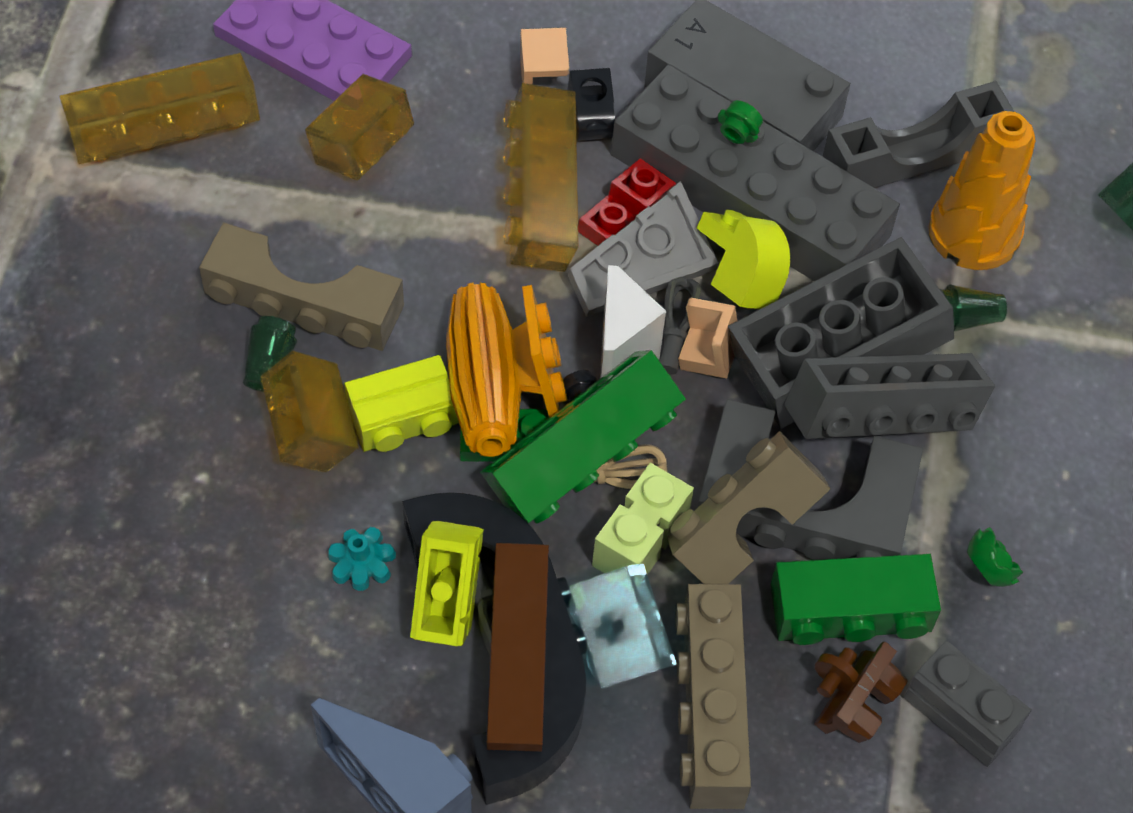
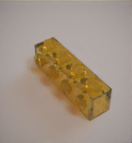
M241 53L59 95L78 164L104 161L112 156L137 150H149L157 145L182 139H194L202 134L227 128H239L244 124L260 121L254 82Z
M522 83L514 101H507L503 118L504 127L510 128V138L506 141L503 157L504 165L510 166V176L506 180L503 197L504 204L510 205V216L507 217L504 227V244L510 245V264L565 272L579 247L575 92Z

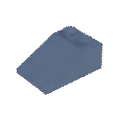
M318 698L311 704L318 745L377 813H472L471 800L473 796L471 794V784L469 783L472 781V776L464 763L456 755L451 753L446 757L432 742L324 699Z

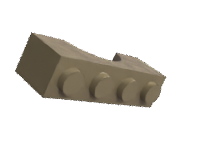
M224 222L199 267L204 293L222 304L235 303L253 309L259 315L269 319L278 317L299 324L303 329L312 333L324 332L343 338L349 344L359 348L371 347L383 351L404 307L403 279L356 265L347 274L333 281L325 283L296 281L281 273L271 261L268 236Z

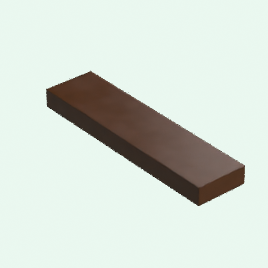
M496 543L487 750L542 752L549 545Z

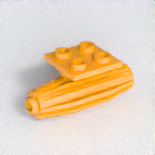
M481 282L480 284L468 283L466 287L461 286L457 289V294H453L446 335L451 401L466 445L469 446L472 452H478L481 456H498L504 451L510 450L511 445L515 444L521 391L543 394L549 418L559 411V402L567 401L561 372L554 373L553 368L562 366L556 338H551V336L546 337L545 334L552 332L546 302L537 304L532 285L522 286L527 321L513 330L499 293L496 292L494 287H488L486 283Z

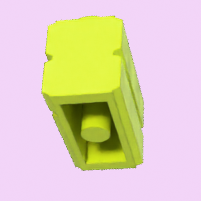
M440 355L344 383L347 408L364 452L375 448L381 452L391 451L402 445L405 439L421 434L427 437H437L448 432L452 425L459 423L451 401L448 374Z
M432 521L428 529L423 533L410 638L451 646H463L466 636H468L472 627L480 563L478 555L481 552L484 529L442 521Z

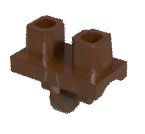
M884 641L880 643L875 652L864 650L858 658L857 654L847 647L842 650L838 657L828 653L822 654L814 665L816 672L823 679L817 691L826 698L831 697L814 725L825 734L839 729L858 743L871 739L881 725L882 717L864 703L868 695L871 693L883 704H888L901 694L908 683V679L891 663L897 651Z

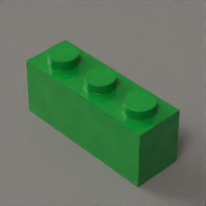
M931 554L776 562L770 584L778 641L793 640L798 645H812L821 642L825 638L845 637L850 642H863L874 638L876 635L897 634L902 639H914L924 636L927 632H932L941 612Z

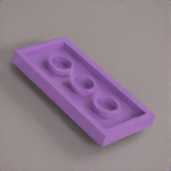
M235 0L213 23L214 33L218 38L359 115L412 57L411 44L328 0Z

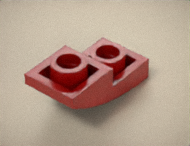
M640 158L611 182L609 195L579 219L577 231L599 246L611 235H616L634 221L636 216L648 206H653L667 195V192L676 185V182Z

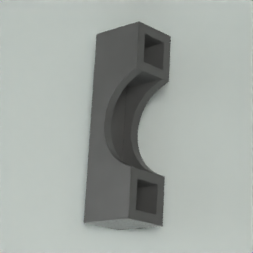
M997 81L955 92L939 111L924 121L898 130L881 129L875 125L870 117L829 129L823 157L873 188L960 163L965 152L970 151L977 135L983 133L987 122L994 114L1002 111H1015Z

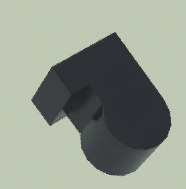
M610 68L571 70L569 72L567 93L570 108L572 107L576 139L581 141L613 138L615 113ZM587 82H597L601 84L593 86H582Z

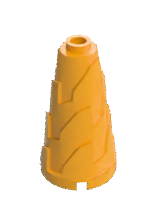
M1002 111L991 117L983 133L977 135L970 151H966L963 155L955 176H950L940 198L932 209L928 226L930 239L936 250L945 259L948 253L959 258L957 263L959 267L972 270L997 268L1010 261L1015 250L1019 249L1024 235L1025 218L1028 205L1025 204L1031 180L1028 171L1036 142L1032 125L1021 114Z

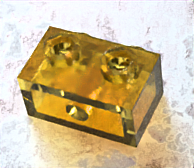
M362 74L305 129L317 165L358 181L414 125L405 89Z
M291 351L261 376L280 462L327 472L359 448L337 363Z

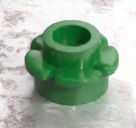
M736 100L731 102L727 110L722 109L718 113V121L722 124L720 131L729 141L743 144L744 142L752 143L758 139L759 128L763 124V118L758 110L750 104Z

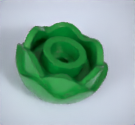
M990 527L984 531L979 528L973 534L969 541L967 554L991 586L1005 587L1019 582L1018 577L1023 574V571L1016 562L1012 561L1004 544L996 540L994 531Z

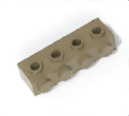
M688 584L685 603H676L675 632L676 635H684L685 651L677 653V683L686 684V702H679L678 729L679 735H687L688 753H681L680 784L681 786H689L690 809H744L751 788L741 585Z

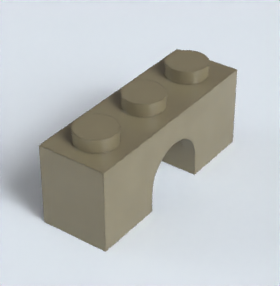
M780 431L771 440L765 438L759 441L746 456L747 462L733 475L726 474L718 479L708 492L709 498L695 511L689 509L682 513L671 526V533L667 538L672 554L703 584H729L754 561L747 542L736 533L739 521L747 512L756 508H771L778 511L793 525L830 490L823 474Z

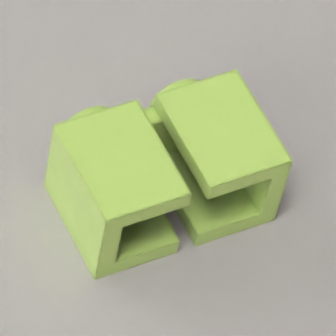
M649 463L626 495L625 505L620 504L595 538L592 566L636 592L660 558L661 548L666 549L669 545L667 536L671 533V526L682 513L690 509L694 487L656 465Z

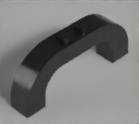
M449 492L435 493L402 501L404 525L417 568L419 565L422 535L432 521H442L484 529L481 552L478 557L482 564L487 565L494 571L496 543L544 545L534 529L523 518L502 504L484 497ZM549 554L542 752L487 750V732L471 736L472 758L486 805L521 795L544 782L565 761L578 738L582 725L586 695V673L582 655L588 652L587 643L581 624L571 623L567 608L572 607L570 589L565 577H556Z

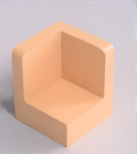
M566 28L521 29L520 63L523 99L532 98L533 77H558L569 74Z
M689 298L686 311L690 329L678 358L680 370L727 379L735 357L728 326L738 321L736 308L734 305Z

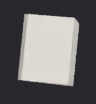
M608 265L600 379L636 351L652 350L658 360H660L666 310L619 266Z

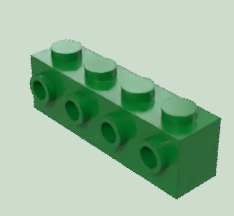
M652 350L636 351L511 447L510 450L480 471V473L505 507L514 511L527 523L533 520L535 524H538L549 518L560 508L557 500L571 489L575 493L580 492L597 480L599 473L596 470L608 460L612 459L613 462H617L633 452L638 447L635 439L649 428L652 432L657 431L670 423L677 416L674 409L685 401L686 398Z

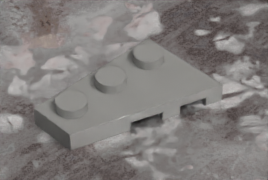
M681 181L667 192V195L653 206H648L639 213L629 225L616 235H611L569 269V280L586 317L604 311L608 265L619 266L647 294L667 288L668 283L674 278L684 277L686 279H693L716 270L719 263L706 235L696 229L699 220Z

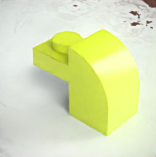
M725 210L724 215L703 212L696 229L726 250L711 285L738 306L744 308L762 309L777 301L785 286L790 269L789 244L781 227L772 220L747 217L733 210Z

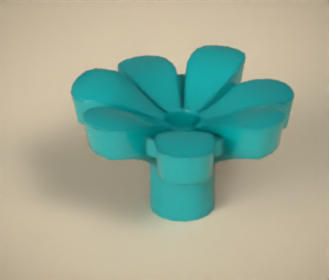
M375 527L368 528L364 535L359 534L355 529L347 530L343 536L344 544L334 543L329 548V560L337 563L332 570V578L336 583L344 584L352 577V587L357 591L368 589L369 577L371 576L375 581L383 584L391 577V572L384 562L393 561L396 558V551L391 544H380L383 540V534Z

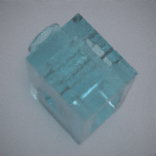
M643 563L624 566L569 586L572 595L569 603L571 615L576 625L583 629L589 647L586 651L587 664L592 675L599 679L602 689L677 665ZM622 620L624 630L615 634L612 624Z

